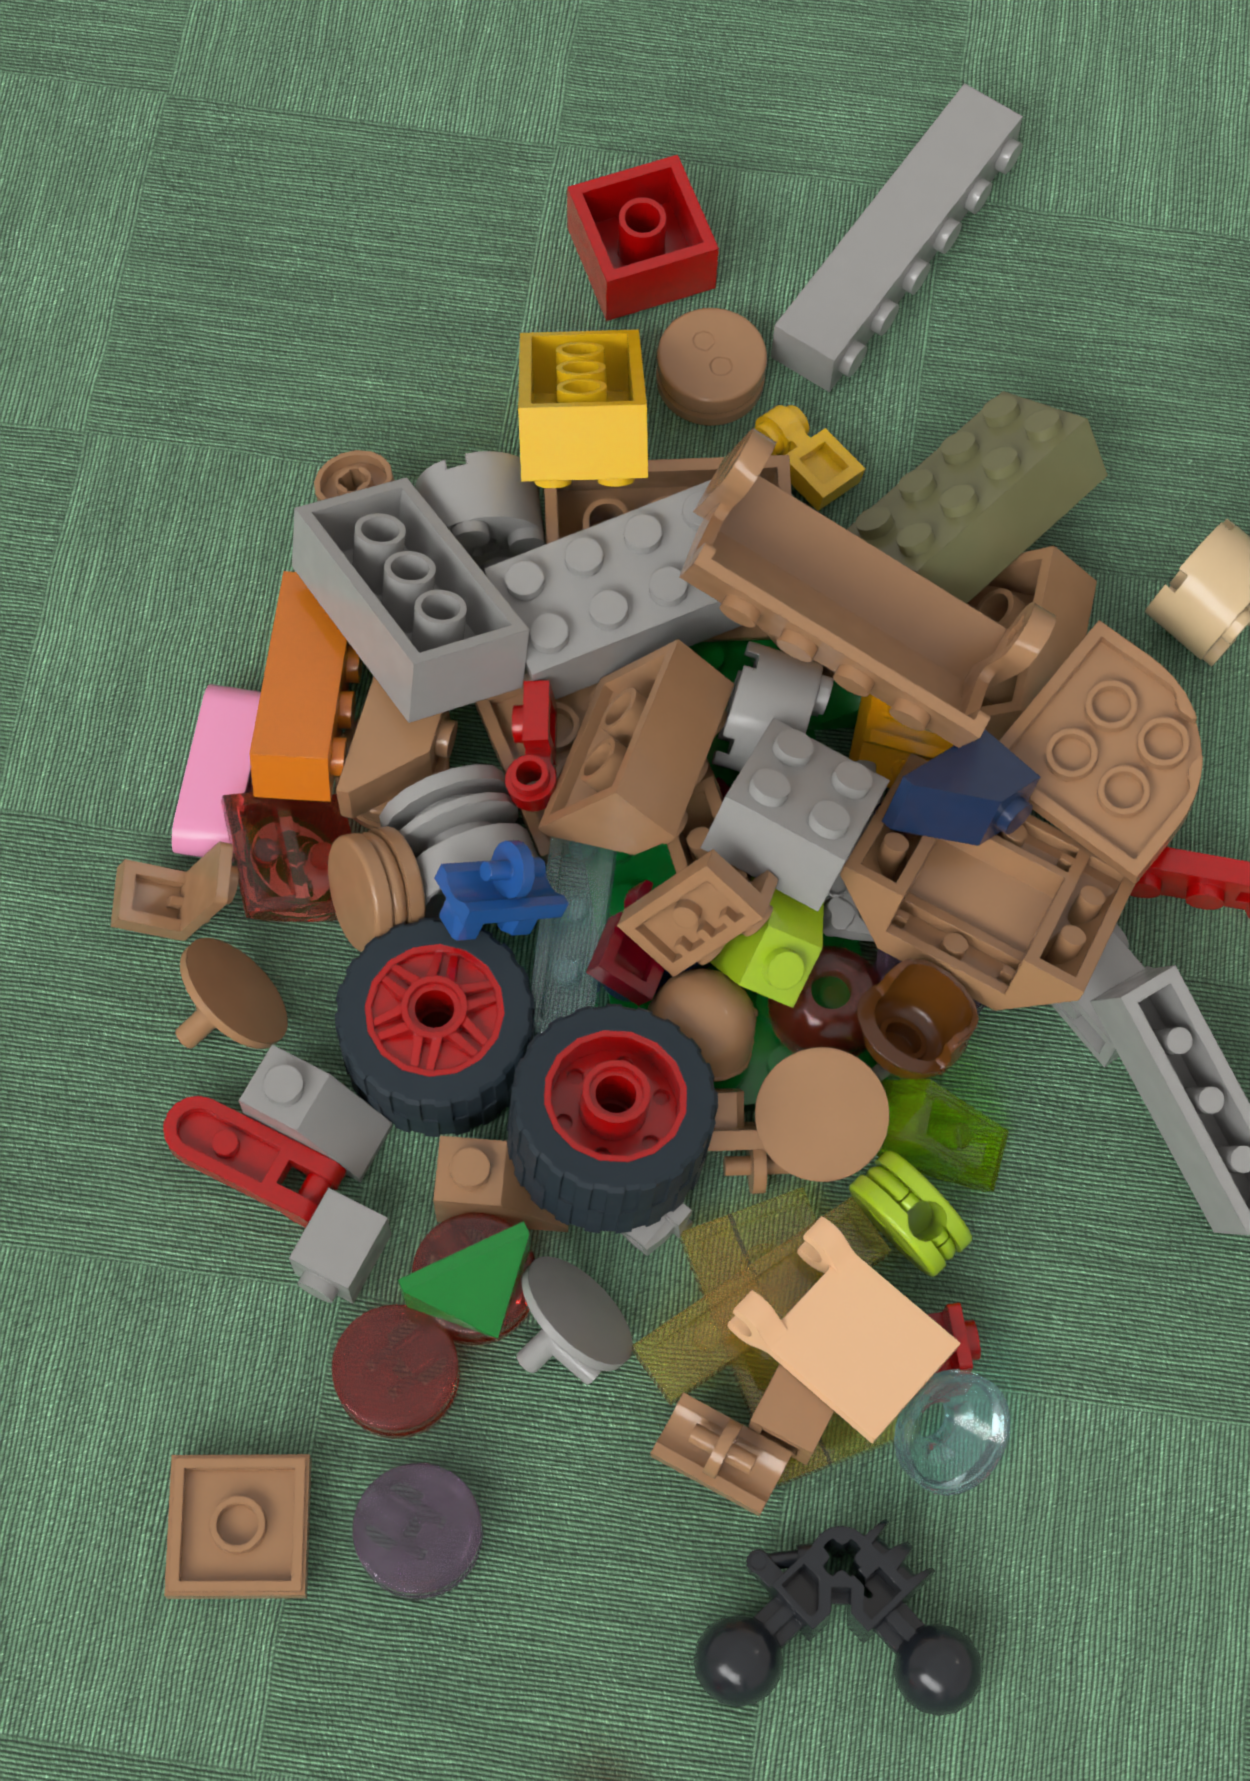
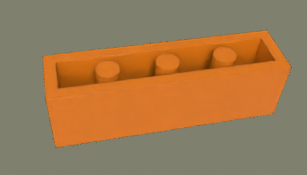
M283 571L249 753L254 797L331 802L335 776H341L348 755V739L341 738L342 729H353L355 720L356 697L355 691H348L349 684L360 683L363 661L296 572Z

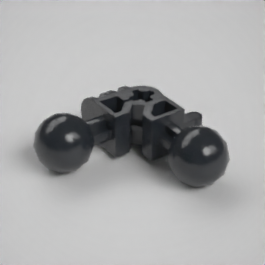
M887 1519L878 1523L865 1536L854 1528L836 1526L820 1533L814 1543L796 1545L795 1550L766 1553L764 1550L757 1549L750 1552L746 1560V1569L769 1592L768 1598L770 1601L752 1618L734 1615L722 1617L709 1625L698 1639L693 1657L697 1679L705 1692L718 1702L735 1707L756 1704L770 1695L780 1681L784 1663L781 1649L799 1632L810 1642L827 1625L831 1614V1605H847L846 1626L863 1644L876 1633L896 1654L893 1665L896 1686L905 1700L921 1712L936 1716L959 1712L971 1704L979 1692L984 1671L980 1653L967 1635L955 1627L939 1623L925 1625L906 1605L932 1577L935 1570L931 1567L915 1575L905 1564L913 1550L912 1545L907 1541L890 1548L880 1538L889 1523ZM828 1552L837 1559L846 1553L854 1559L849 1571L851 1577L843 1570L836 1572L833 1576L826 1572L825 1569L829 1560ZM788 1568L784 1573H783L782 1570H781V1569ZM865 1588L872 1594L871 1598H867L864 1595Z

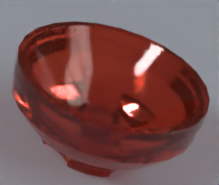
M823 946L793 1008L768 998V1013L773 1030L781 1042L793 1053L809 1048L826 1047L842 1050L857 1057L867 1050L863 1031L857 1017V1005L861 995L873 985H878L882 980L874 967L859 954L842 947ZM825 976L837 977L847 985L850 999L840 1008L827 1009L821 1007L812 997V984Z

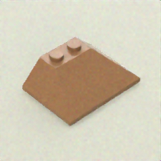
M911 753L840 873L877 948L900 961L923 959L938 965L950 972L966 988L972 999L995 1011L1079 1001L1135 884L1063 831L1032 815H1029L1025 822L1013 833L1006 835L1001 831L979 846L891 830L882 822V819L903 776L928 762Z

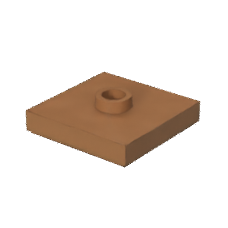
M310 1454L171 1455L164 1596L167 1599L307 1598L312 1467Z

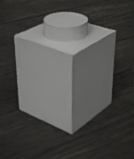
M328 1188L289 1257L295 1274L300 1276L297 1285L309 1294L328 1303H332L336 1295L354 1303L392 1235L388 1218Z

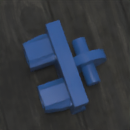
M508 840L499 843L490 861L441 864L434 877L446 897L439 917L451 937L456 941L476 939L483 924L497 923L501 931L511 936L528 935L532 932L538 919L562 917L569 904L564 895L556 893L550 886L546 876L544 860L540 857L533 858L529 847L519 840Z

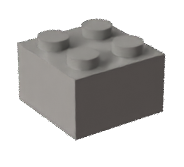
M773 718L726 794L701 849L707 852L714 849L729 864L755 878L769 870L779 879L775 889L819 911L890 780L871 771L861 763L853 761L808 737L805 733L795 730Z

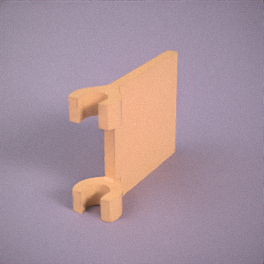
M821 1216L804 1234L803 1239L805 1242L798 1248L797 1253L807 1264L825 1274L781 1320L772 1306L762 1296L751 1290L734 1308L732 1313L735 1316L729 1321L727 1326L742 1341L772 1356L873 1444L957 1350L961 1343L863 1261L853 1251L841 1231L833 1223Z

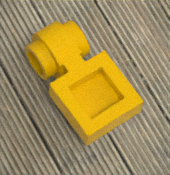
M777 405L757 418L754 429L776 442L771 455H789L791 484L817 511L860 483L865 472L862 464L826 428L810 438L808 436L810 429L808 420L798 407L794 405Z

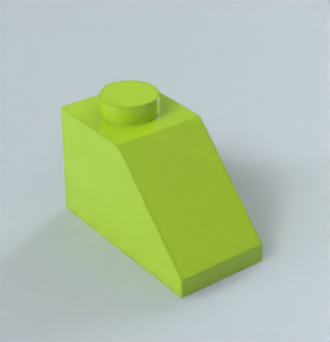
M775 889L770 901L773 911L767 922L753 935L746 937L741 933L727 942L721 952L710 963L739 986L793 1008L822 951L824 902L819 911H816Z

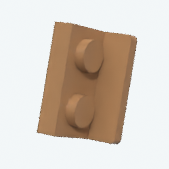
M712 849L625 908L617 926L667 972L675 977L696 962L700 965L709 963L721 952L727 942L741 933L746 937L756 933L772 914L773 907L770 905V901L779 879L767 870L748 882L723 857Z

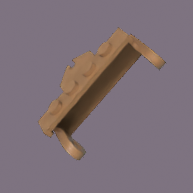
M751 429L724 457L693 511L704 519L697 530L679 578L721 603L719 607L721 612L734 622L749 628L758 625L781 651L803 662H811L813 660L822 664V675L832 677L837 684L847 691L862 697H867L871 694L891 706L890 715L901 724L918 731H924L927 728L958 748L979 739L991 718L980 710L986 690L1023 672L1031 665L1049 639L1056 623V616L1035 602H1031L1021 611L1011 627L1005 628L759 476L770 458L776 442L756 429Z

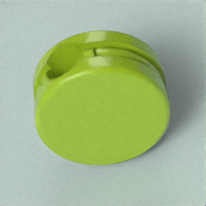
M887 1150L875 1160L876 1166L869 1168L866 1176L860 1174L849 1185V1191L865 1215L895 1248L924 1274L935 1277L947 1266L945 1261L952 1259L956 1251L961 1253L972 1242V1234L951 1204L912 1164L896 1152Z

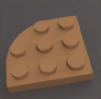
M1100 620L999 740L1041 776L1028 800L1033 805L1032 810L1135 885L1184 824L1198 791L1203 766L1201 740L1196 724L1197 716L1185 691L1160 663Z

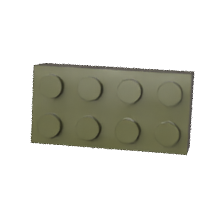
M1002 391L997 397L989 400L982 410L955 434L947 437L941 446L919 466L905 474L899 483L876 504L862 512L846 530L967 604L1104 480L1108 474L1088 418Z

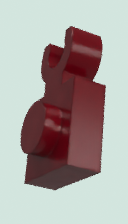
M645 880L632 887L626 894L624 909L652 890L653 883ZM621 911L608 918L586 973L640 1006L653 999L664 968L617 926L623 913Z

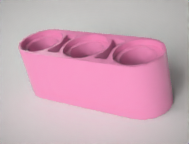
M214 684L207 686L173 822L172 851L175 854L202 858L221 841L233 844L232 863H237L240 860L255 801L249 753L261 694L260 691Z

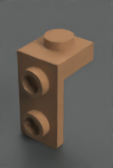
M219 841L187 872L125 859L117 867L110 927L185 941L234 899L238 886L239 871L236 866H232L233 844Z

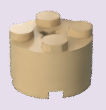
M1228 518L1223 523L1221 522L1179 568L1180 571L1170 582L1171 586L1168 587L1165 584L1145 610V613L1196 657L1200 660L1203 659L1211 667L1235 642L1239 634L1247 626H1250V536Z

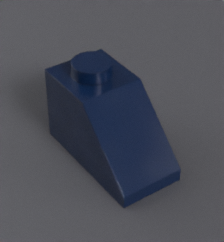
M985 729L979 739L960 748L954 745L903 776L882 822L888 828L895 831L979 846L1001 831L1006 835L1013 833L1025 822L1033 809V805L1028 800L1041 776Z

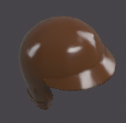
M906 959L894 966L878 985H873L861 995L857 1005V1017L863 1031L865 1046L872 1058L887 1072L904 1079L917 1080L934 1077L938 1074L942 1075L953 1066L966 1050L979 1020L976 1004L966 988L950 972L923 959Z

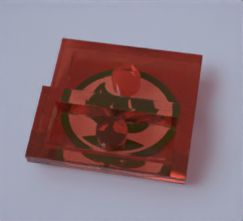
M253 792L223 795L221 804L230 844H233L232 855L234 864L239 871L238 883L246 918L279 922L338 921L329 887L328 860L333 842L339 836L351 834L348 817L341 816L337 794H332L331 802L254 797Z

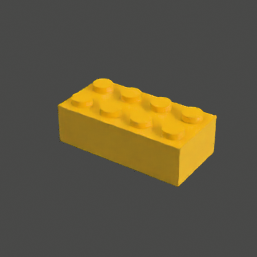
M639 329L520 333L518 414L521 482L534 481L535 485L542 488H562L570 485L572 480L597 479V482L601 485L619 487L632 484L635 478H648L647 400Z

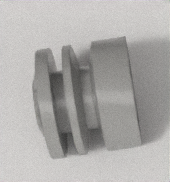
M467 765L428 776L401 791L386 804L379 815L381 827L390 826L398 830L414 853L423 881L426 906L425 918L434 917V920H441L439 913L446 897L434 879L441 864L490 861L498 844L508 840L524 842L529 847L533 858L538 857L528 830L519 824H514L518 819V807L509 796L503 771L493 765Z

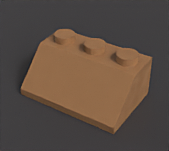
M1055 546L1022 553L967 603L1005 628L1011 627L1017 616L1031 602H1035L1056 616V623L1049 639L1031 665L1023 672L986 690L980 710L991 717L985 729L998 741L1087 634L1097 581Z
M679 639L602 677L538 829L547 836L632 855L662 843L668 844L679 836L687 823L688 813L686 809L694 788L703 779L708 769L706 757L714 737L720 732L727 720L728 713L725 708L735 684Z

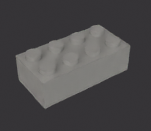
M407 477L294 508L293 569L408 723L523 687L530 629Z
M711 480L484 568V574L530 629L524 670L525 681L549 680L556 700L599 683L602 677L677 639L689 647L742 626L721 612L719 608L721 603L679 578L697 530L704 519L693 511Z

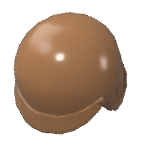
M698 968L683 971L675 977H671L659 988L647 1010L653 1011L654 1015L664 1020L669 1019L678 1025L680 1031L689 1039L692 1038L702 1050L701 1054L706 1063H710L715 1077L714 1082L727 1080L739 1075L748 1067L752 1055L758 1012L753 1007L751 999L742 986H739L718 970Z

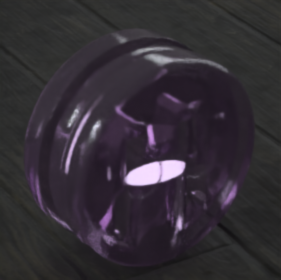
M410 1463L386 1471L367 1487L354 1513L352 1536L356 1553L363 1568L379 1587L400 1598L427 1600L452 1591L469 1576L481 1553L483 1525L474 1495L458 1476L436 1465Z

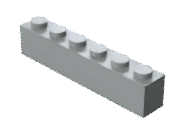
M964 83L774 325L771 358L828 392L831 391L843 374L851 377L861 365L867 353L868 347L866 344L875 333L880 336L884 335L892 325L899 310L898 302L904 294L908 292L914 295L920 289L930 271L931 264L929 262L938 251L946 254L952 247L962 227L960 222L967 212L970 211L976 214L982 208L991 192L993 185L991 181L997 173L1001 172L1006 175L1016 163L1023 144L1017 141L1023 116Z

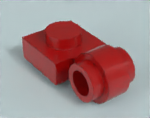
M549 680L524 681L523 705H513L512 708L514 743L524 744L525 755L518 757L509 765L505 774V784L512 802L520 809L530 812L541 811L547 807L558 783L557 773L553 766L556 765L557 704ZM532 781H537V782L534 783V784L527 785L528 783H530V782H532Z

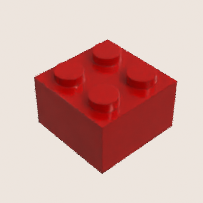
M678 154L567 187V228L606 321L716 288L719 248Z

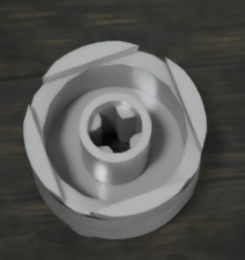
M497 451L466 453V464L447 469L445 459L433 464L418 477L415 483L417 491L483 572L484 568L545 545L546 538L538 486L535 485L534 481L521 482L519 456Z
M749 641L744 655L754 658L755 662L753 667L744 665L742 671L738 670L734 682L735 685L726 707L728 713L727 720L718 735V739L728 741L729 746L727 753L714 752L712 764L741 772L773 718L806 734L811 715L818 717L819 714H824L834 682L832 677L822 675V664L813 660L811 662H803L784 651Z

